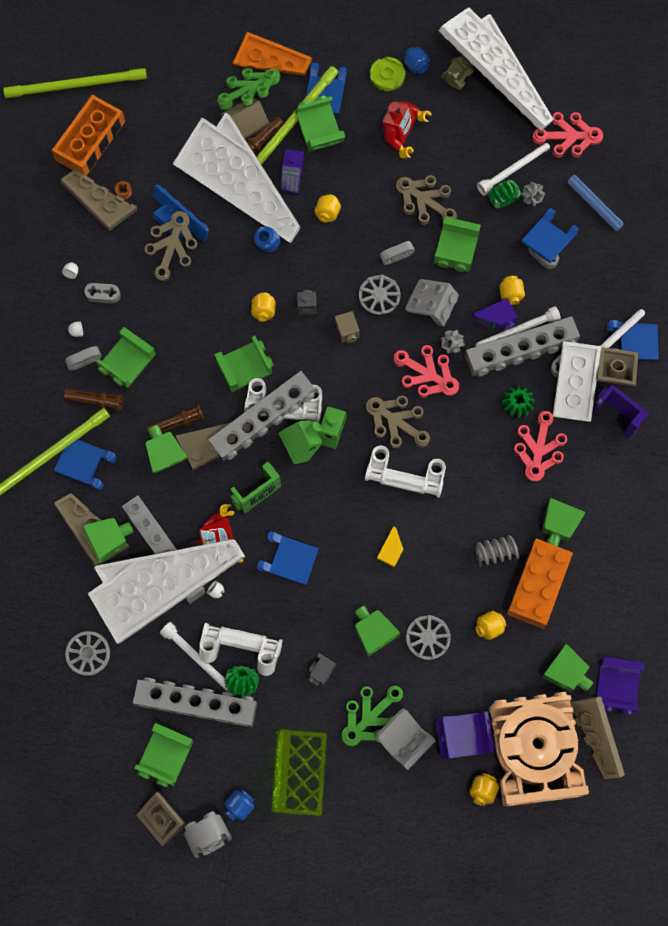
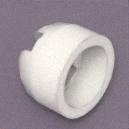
M73 262L66 264L62 270L63 275L71 279L76 278L78 266Z
M81 322L71 323L68 329L69 333L74 337L83 336Z
M214 581L208 588L207 594L214 598H220L222 596L221 593H224V587L219 582Z

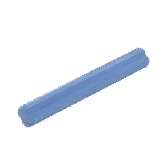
M576 175L569 178L568 184L615 231L623 226V222Z

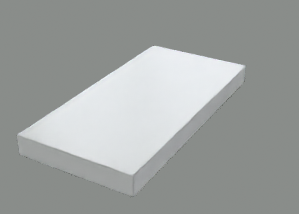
M563 341L553 417L591 422L601 346Z

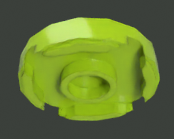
M384 57V59H378L373 63L370 70V79L379 90L394 91L403 84L405 70L402 63L396 58Z

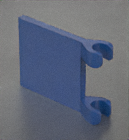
M312 63L306 96L321 79L318 76V63ZM340 67L338 79H333L318 96H326V98L332 96L333 100L330 105L333 114L337 115L340 113L347 76V68Z
M551 208L547 210L539 222L521 241V243L549 263L558 256L565 246L577 235L579 230L577 226L573 225L567 233H564L550 223L556 212Z
M610 320L607 324V331H617L625 322ZM635 323L620 337L621 350L638 352V360H659L658 324Z
M76 440L63 450L54 471L101 490L104 484L101 480L93 478L94 472L101 458L114 463L117 457L111 451Z
M270 531L267 540L279 544L272 565L260 560L257 564V569L307 585L319 548Z

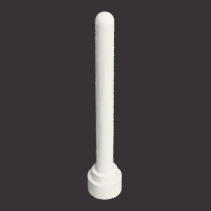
M548 143L543 144L490 180L483 179L477 183L479 192L483 196L487 195L495 184L549 150L550 145Z
M556 306L549 308L540 317L477 342L476 347L518 334L547 321L561 320L560 313Z
M643 309L638 310L600 346L609 348L645 315V311Z
M169 622L165 625L160 634L165 639H172L228 692L224 683L225 678L209 663L203 662L200 659L199 653L177 634L178 631L173 623Z

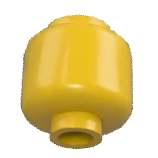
M330 194L321 196L315 207V215L322 222L336 220L341 208L340 202L335 196Z
M509 276L500 283L502 300L508 298L511 305H516L525 297L523 281L518 279V277Z
M264 292L254 296L251 303L252 316L262 322L274 317L275 299L270 294Z
M489 611L478 617L475 629L480 637L492 640L504 633L506 621L500 613Z
M481 774V776L474 778L469 791L470 796L474 799V803L485 806V804H491L495 801L499 790L496 778L488 774Z

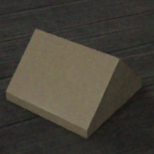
M253 98L251 105L245 106L243 102H240L221 113L222 117L225 112L231 116L244 139L261 131L269 124L260 101Z
M601 347L597 381L635 387L638 352Z
M156 792L136 815L162 846L187 825L159 792Z

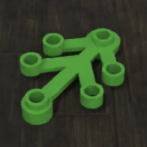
M250 68L242 71L244 80L258 79L256 81H239L234 76L229 77L226 80L229 88H242L229 95L227 93L220 94L217 100L220 109L226 110L231 108L233 105L232 100L243 95L241 99L245 106L253 103L256 91L261 98L268 96L270 86L279 82V71L268 69L265 73H253Z
M370 687L362 688V721L357 725L356 712L358 710V703L353 700L347 703L348 727L342 732V740L346 745L355 746L361 740H375L379 742L376 735L380 730H377L375 733L362 731L367 726H385L394 717L377 718L392 702L397 703L402 699L403 691L400 687H390L387 691V696L371 712L370 705L373 691ZM369 690L370 696H364L363 691ZM393 690L398 691L399 695L397 697L391 695ZM352 703L356 705V709L353 711L348 708ZM350 732L356 734L354 739H349L348 734Z

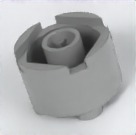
M214 811L203 816L204 819L198 823L193 821L185 826L184 837L195 858L199 857L198 853L203 852L205 856L225 845L223 841L226 838L228 841L232 838L221 815H216Z

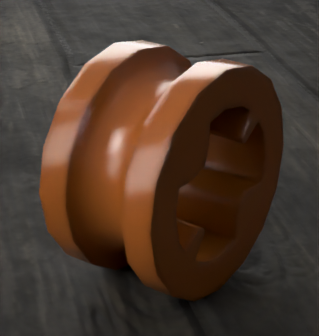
M121 181L115 185L116 196L118 195L124 200L130 198L132 189L128 182ZM121 188H123V189L126 188L127 192L124 193V192L122 191V193H121V192H120V189H121Z

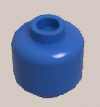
M411 47L405 52L404 63L412 73L422 74L429 68L430 58L423 48Z
M264 226L260 227L254 234V242L260 250L270 253L275 251L280 245V237L273 228Z
M238 790L234 791L224 803L227 809L225 814L233 821L236 818L240 821L245 820L254 809V799L244 790H241V792Z

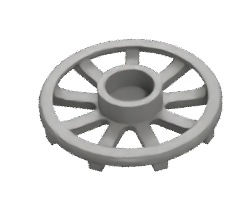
M384 275L369 277L360 286V303L370 313L378 315L387 314L393 311L400 301L401 294L396 281ZM380 279L379 287L375 285L373 280ZM383 280L390 282L385 288H383ZM368 283H370L374 290H370L364 287ZM394 286L397 292H387V290ZM363 291L372 294L362 299ZM397 296V300L394 303L387 297ZM373 299V304L368 308L364 302ZM385 301L392 305V307L386 311L383 302ZM376 303H380L381 312L373 310Z
M427 615L416 618L408 627L406 633L407 645L410 651L421 659H436L442 656L450 645L451 635L447 625L443 620L435 616ZM428 619L427 629H424L419 621ZM431 620L439 623L434 630H431ZM415 624L420 628L421 633L411 631ZM443 626L446 634L437 635L436 632ZM410 635L418 636L420 640L411 644ZM437 638H447L446 645L444 646L439 643ZM422 643V649L420 653H417L413 647ZM433 644L443 649L437 655H435ZM426 646L430 647L432 656H423Z
M85 631L75 635L66 647L65 656L67 664L77 674L84 676L97 674L108 664L110 658L108 642L102 635L92 631ZM87 635V644L83 645L78 637ZM91 635L99 638L93 646L90 645ZM74 641L79 644L80 650L70 648ZM103 641L106 649L96 650L95 648ZM69 652L78 653L79 657L70 661ZM106 653L105 660H101L96 654ZM79 660H83L79 670L72 665ZM93 660H96L102 664L96 670L92 662ZM86 662H89L90 672H83Z

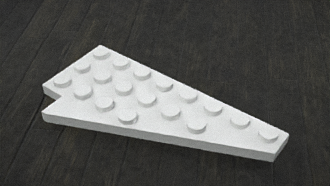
M468 7L442 25L439 32L443 34L444 38L449 40L536 127L542 131L552 122L551 114L490 14L480 19Z
M225 112L217 127L201 118L173 164L264 226L273 228L279 236L291 243L301 227L231 116Z
M228 540L97 565L94 568L103 583L89 592L88 595L118 644L240 561L245 555L235 540Z

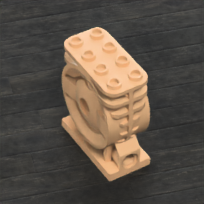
M566 692L555 693L554 696L549 698L546 695H537L532 700L520 697L515 698L510 703H506V700H497L489 707L497 758L506 772L500 781L502 807L583 797L589 794L588 785L586 786L584 771L574 763L578 751V738L574 726L573 708H571L570 702L571 695H567ZM531 717L549 719L563 729V731H557L553 725L546 721L533 720L525 723L518 730L515 737L504 738L505 734L514 733L516 727L522 721ZM533 739H540L543 746L541 749H536L533 746ZM568 749V753H564L556 765L546 770H533L524 766L519 760L508 759L510 756H518L529 766L544 767L554 762L561 750ZM562 776L564 789L550 790L547 783ZM522 783L539 786V792L523 794Z

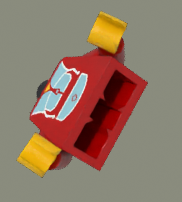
M400 101L399 103L392 102L388 106V112L383 119V129L386 142L395 150H399L400 157L405 159L410 158L408 154L414 152L411 147L404 148L403 144L416 120L415 116L417 115V119L420 122H429L425 119V115L431 116L430 111H419V108L415 105Z
M230 504L222 505L220 510L202 525V528L199 529L201 539L190 541L191 547L233 540L229 518H226V516L234 515V511L227 512L228 507L231 506Z

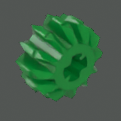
M508 180L494 186V189L490 190L488 196L494 207L500 209L515 202L521 192L513 180Z
M519 385L516 386V390L512 387L509 388V393L506 392L503 396L505 399L502 401V404L506 406L504 411H511V417L514 413L517 414L518 419L521 417V414L528 416V411H532L534 408L532 404L535 403V399L531 398L533 393H526L527 387L520 390Z
M240 665V667L233 666L232 669H228L224 683L228 692H233L234 696L241 695L243 697V695L250 696L251 693L256 692L259 678L255 669Z

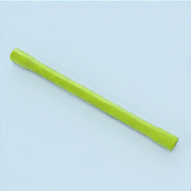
M330 66L303 101H315L326 86L337 76L338 70ZM295 111L257 155L256 158L261 165L297 123L298 119Z
M141 68L25 86L18 85L4 87L5 98H12L128 80L135 81L147 79L146 69Z
M103 407L92 415L89 420L0 483V495L92 428L108 419L110 415Z

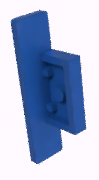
M158 184L155 185L153 198L162 207L153 212V218L161 225H164L171 221V217L175 212H185L190 220L188 225L189 231H192L203 242L206 241L209 233L207 226L201 223L192 212L184 208L178 200H175L166 189ZM179 217L177 223H182L183 218ZM182 231L180 232L179 239L184 236Z

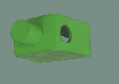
M327 407L321 423L322 430L319 432L323 446L332 449L337 448L347 419L345 411Z
M311 420L300 421L278 433L293 464L308 462L322 445V440L318 434L322 430L319 422H312Z
M159 425L148 429L152 439L145 443L153 473H157L187 459L186 454L171 432L162 434Z
M551 498L547 505L542 529L543 533L549 535L547 543L558 547L560 540L568 542L585 512Z
M115 518L83 526V532L99 564L126 547L124 537L133 533L129 522L118 526Z
M362 606L355 611V614L360 619V622L355 625V630L368 657L399 637L400 632L379 610L370 614L366 607Z
M567 644L542 676V678L569 692H572L577 685L587 692L593 684V681L584 676L589 666Z

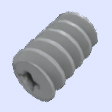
M510 535L506 537V540L500 537L499 542L496 539H492L491 544L488 540L484 541V545L481 542L476 544V558L480 567L482 561L489 565V559H492L493 563L496 564L497 557H499L501 562H504V556L511 560L512 554L515 555L516 559L519 558L517 545Z

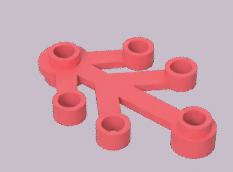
M556 112L553 114L552 122L561 127L565 132H546L544 129L542 131L536 129L532 136L533 142L537 145L544 144L546 140H565L561 145L554 147L553 154L556 157H562L564 152L576 140H584L580 145H574L571 151L572 156L580 157L589 145H596L602 141L603 133L597 127L590 128L581 120V115L574 112L571 114L570 123L577 125L583 131L577 132L563 120L561 113Z
M429 345L424 346L421 351L427 368L410 359L407 352L403 350L397 351L394 354L396 366H408L422 374L416 377L404 376L402 379L403 387L410 388L412 385L434 381L439 385L431 387L421 385L418 388V395L425 398L430 394L443 392L448 396L457 393L459 383L450 375L448 356L440 355L438 357L437 363L441 367L443 377L436 373L432 358L433 349ZM428 349L430 350V353L425 354L424 350ZM403 355L405 358L400 360L398 356ZM445 359L447 362L441 363L440 360ZM406 379H409V380L411 381V383H410V384H405L404 381H405ZM451 383L453 387L448 388L446 384ZM426 389L427 393L423 394L420 390Z
M543 411L538 416L537 422L540 425L537 444L529 434L530 429L528 426L522 425L518 429L519 437L524 439L534 454L533 461L526 454V446L523 443H518L514 447V453L521 458L526 466V477L534 482L541 480L546 469L555 464H560L564 458L560 451H556L550 459L541 463L542 456L558 446H564L567 442V436L560 433L556 436L555 440L544 446L547 429L553 422V415L549 411ZM543 416H548L549 420H544ZM525 429L527 433L522 434L520 430ZM562 437L564 442H559L558 438ZM522 447L523 451L518 452L516 448ZM559 455L561 460H556L554 456ZM532 469H537L538 474H533Z

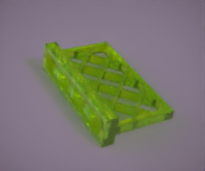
M279 729L277 731L271 813L322 816L327 733L291 731L288 729ZM291 735L299 736L304 742L296 750L290 744ZM313 737L321 738V747L316 751L308 743ZM305 744L313 753L306 760L297 752ZM294 754L302 762L295 770L289 765V758ZM314 755L320 761V767L315 771L306 763ZM303 765L311 772V775L304 781L296 773ZM294 774L301 784L292 791L287 785V781ZM312 776L319 782L318 788L314 792L305 784ZM302 785L310 793L304 801H301L295 794ZM293 795L299 805L295 809H286V800ZM313 797L317 802V811H309L304 803Z

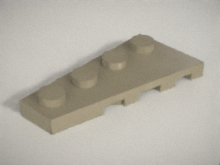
M75 169L61 179V183L109 231L137 211V206L132 203L130 205L122 197L115 196L109 192V189L104 186L100 187L94 183V180Z
M230 423L176 436L193 470L220 457L208 439ZM246 425L243 428L245 433H250L253 430L252 425ZM235 436L228 439V443L231 445L236 444L238 438Z
M72 493L54 502L55 507L94 566L100 565L83 532V526L102 520L93 515ZM126 543V547H125L124 549H122L121 551H119L118 553H116L115 555H117V554H119L120 552L124 551L125 549L129 548V545Z
M601 696L570 701L571 708H573L576 716L574 720L577 726H581L585 734L584 740L586 744L592 747L594 751L593 757L604 779L624 776V770Z

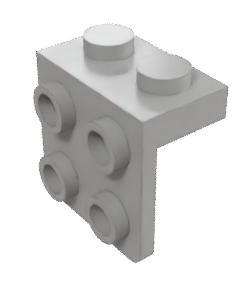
M421 279L418 281L408 301L406 310L409 313L430 316L438 326L444 327L459 295L450 283Z
M401 709L376 735V738L390 755L407 770L436 741L418 725L405 709Z

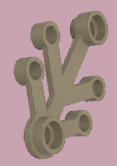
M429 175L424 180L412 181L408 177H402L397 181L396 189L403 195L404 212L406 214H413L415 210V205L411 202V194L417 199L418 221L420 224L425 225L429 222L430 216L426 212L425 204L441 214L443 222L444 218L448 217L447 213L453 215L449 218L456 219L457 214L455 210L446 209L431 199L449 197L451 193L449 186L444 185L438 190L420 192L416 188L426 186L433 188L436 185V178ZM428 180H432L433 183L430 184V183H428L427 181H428ZM410 206L412 210H407L406 207ZM425 216L427 219L422 220L421 217Z
M175 212L170 222L160 227L153 226L151 228V234L155 238H159L162 236V233L173 229L171 236L145 246V252L148 255H154L156 251L167 246L161 266H158L155 270V276L160 281H166L170 277L168 267L174 249H176L180 257L182 266L188 267L191 265V258L186 254L179 240V235L182 231L186 239V246L191 250L197 247V241L192 237L188 229L190 220L185 212ZM179 217L183 218L182 223H177ZM155 229L160 230V233L158 235H154L153 232ZM191 240L195 242V245L192 247L188 246ZM153 246V252H148V247ZM184 258L189 259V262L187 264L182 263V260ZM165 270V275L160 276L159 271Z
M399 396L396 400L383 401L378 397L368 400L366 410L374 417V433L376 437L382 438L386 434V428L382 425L381 416L388 420L391 447L399 448L402 443L401 438L398 436L397 426L414 437V442L418 447H426L429 444L430 436L426 431H418L403 421V419L409 418L420 419L423 416L422 407L416 406L412 410L391 413L387 409L394 407L405 408L408 404V399L405 396ZM399 400H404L406 403L401 405ZM378 404L379 408L375 409L372 405ZM419 410L421 414L416 415L414 411ZM382 429L384 432L382 434H378L377 430ZM424 435L426 439L422 441L419 439V436ZM397 439L399 444L395 445L392 441Z

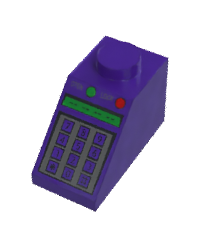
M285 150L280 192L299 193L304 165V152Z
M508 298L475 312L472 320L475 324L501 331L513 328L518 317Z

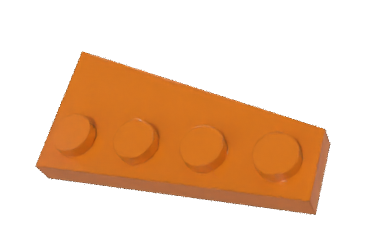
M247 32L233 65L260 70L275 69L282 73L305 76L312 62V57Z

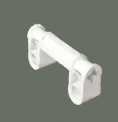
M254 378L249 382L244 413L266 397V385L260 378ZM313 385L315 392L319 396L307 403L304 402V404L298 405L299 409L293 414L288 413L283 418L300 421L313 420L320 423L322 412L321 388ZM255 386H261L262 390L260 392H254L253 388ZM277 402L274 405L276 410H281L284 407L282 402ZM263 413V414L260 415V416L269 417V415H268V414H265V413Z
M377 446L373 449L365 481L374 480L382 485L421 494L429 493L440 498L446 465L442 460H432L428 465L426 477L387 469L389 460L388 449L384 446ZM381 452L386 457L383 460H379L375 455ZM439 466L442 471L434 473L431 468Z
M205 623L199 646V657L203 662H213L217 658L220 644L259 652L257 670L261 675L268 676L275 670L283 640H272L266 636L226 627L209 626V623Z

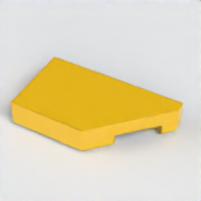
M393 526L377 559L395 567L403 552V547L397 529Z

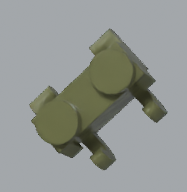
M464 55L453 58L447 71L441 75L444 81L457 90H460L465 85L464 79L466 76H470L474 72V65Z

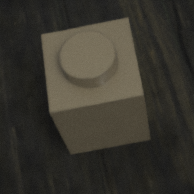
M353 311L335 316V325L341 343L356 341L359 338L360 331Z

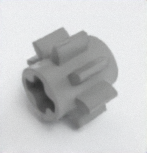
M534 182L524 186L521 193L525 197L523 201L533 206L536 203L542 202L545 195L541 191L543 186Z
M458 330L446 331V336L441 338L442 348L447 350V353L460 352L459 347L465 345L463 343L464 336L458 334Z

